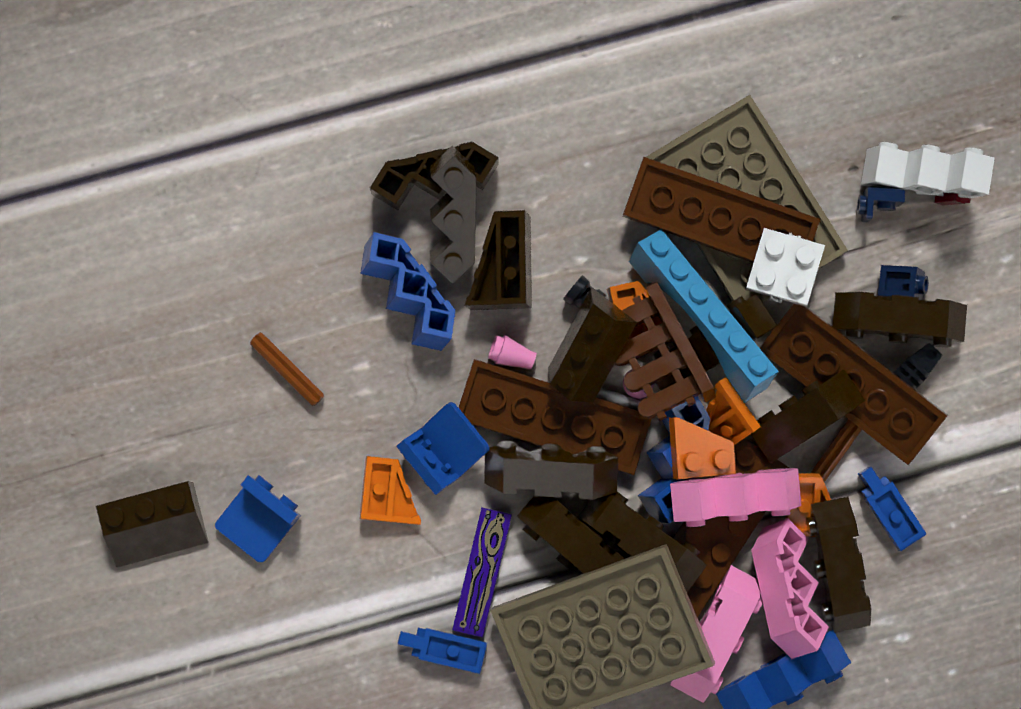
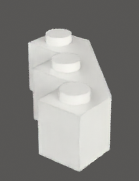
M880 142L879 146L867 149L861 185L871 188L916 191L917 194L943 196V192L957 193L959 197L976 198L989 195L995 158L983 155V150L977 148H965L963 152L950 155L940 152V148L933 145H922L920 149L907 152L899 150L897 144Z

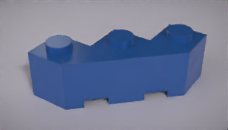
M373 232L364 246L360 274L390 281L386 309L415 316L412 345L442 351L452 339L455 318L454 307L449 300L445 301L436 288L437 284L422 264L419 265L410 253L411 248L404 239Z
M698 396L694 397L696 403L691 406L684 402L665 412L667 418L663 419L662 422L669 434V418L673 417L683 419L708 431L710 417ZM669 435L647 451L661 479L638 495L648 514L661 523H671L674 521L670 484L684 480L673 479Z
M832 629L826 632L818 651L793 659L787 654H782L761 665L758 670L749 675H743L720 689L716 696L723 709H769L783 701L790 705L803 698L802 691L810 685L821 680H825L826 684L842 677L843 673L841 670L851 664V661Z

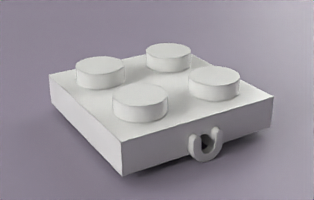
M764 228L746 290L770 296V300L782 303V300L807 307L825 245L802 239L801 236H794L792 233L788 235Z

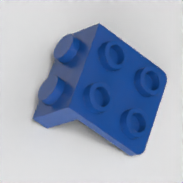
M453 402L446 404L422 428L402 440L396 446L435 495L457 481L489 452L488 443Z
M248 475L241 483L242 490L218 518L215 527L257 562H264L301 515L295 511L298 505L284 494L279 498L271 492L274 486L260 475L256 479Z

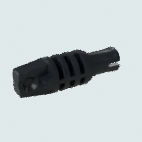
M927 343L912 356H908L893 373L916 390L929 377L930 372L943 355L932 344Z

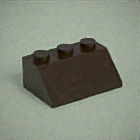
M590 289L548 367L550 384L570 401L594 402L637 322L595 289Z
M190 481L96 506L103 537L117 568L209 543L194 483Z

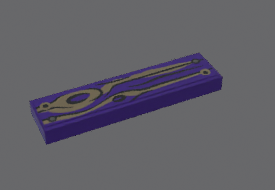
M481 507L452 630L483 637L512 514Z

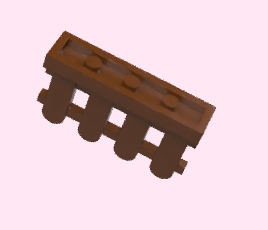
M655 282L646 287L647 298L641 300L640 296L632 299L633 305L622 310L637 322L635 327L645 323L648 330L627 340L615 365L624 366L629 363L633 371L624 378L626 389L632 393L643 390L647 396L638 405L640 416L644 419H652L657 416L659 421L667 418L666 411L684 402H687L688 406L695 404L694 397L701 395L706 403L716 398V394L708 375L660 286ZM659 316L662 323L655 326L652 318ZM672 342L676 348V350L672 352H669L668 348L666 347V344ZM656 349L660 351L662 357L640 367L637 361L638 358ZM686 368L690 376L684 379L680 371ZM671 375L673 376L675 384L657 393L653 392L651 385Z

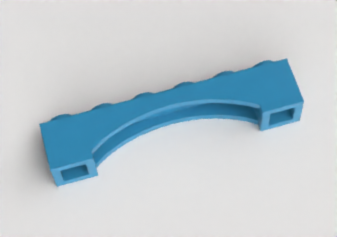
M662 229L638 242L629 263L647 285L657 282L661 290L677 302L690 316L711 345L727 379L743 402L746 403L765 391L779 371Z

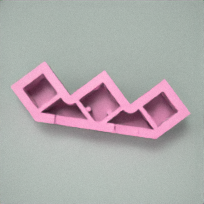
M798 468L758 470L756 473L718 475L715 478L708 479L692 478L670 484L674 522H686V527L704 526L705 520L717 516H729V521L733 522L748 520L749 514L758 511H771V516H785L791 514V509L801 506Z
M787 518L762 528L751 552L770 638L793 659L818 651L829 626L808 607L819 582L798 560L809 539Z
M732 565L730 566L717 588L709 609L699 623L715 660V665L672 680L670 683L672 687L703 703L710 692L713 694L718 692L724 679L720 675L731 654H737L744 641V637L741 634L752 613L757 614L763 604L758 579Z

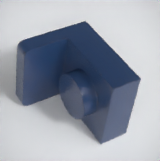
M868 187L863 192V196L859 195L857 201V214H862L861 221L869 222L873 218V205H877V210L895 211L896 207H900L905 202V190Z
M881 265L878 296L901 295L919 297V300H923V294H927L929 286L928 276H925V271L911 266Z

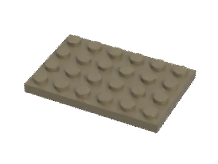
M751 95L746 96L646 156V158L819 218L820 222L813 242L823 244L825 247L818 270L848 252ZM696 243L732 301L740 296L747 300L757 294L762 303L770 299V296L746 290L753 267L752 262Z
M667 544L502 603L490 610L531 709H591L715 665V660Z

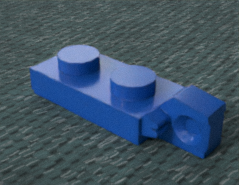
M867 467L858 473L866 487L861 491L865 497L864 500L898 551L904 550L926 535L925 530L892 481L890 482L886 476L879 479L872 467Z
M419 627L416 635L401 631L398 638V644L413 648L411 655L419 657L420 660L478 674L481 672L487 642Z

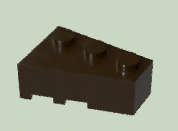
M525 210L494 211L483 244L480 262L475 270L474 281L464 306L470 310L532 308L531 216Z
M842 370L821 385L817 380L801 390L804 394L803 397L797 400L793 395L778 405L782 411L776 415L771 410L757 419L761 427L751 435L770 464L829 427L865 401L845 370Z

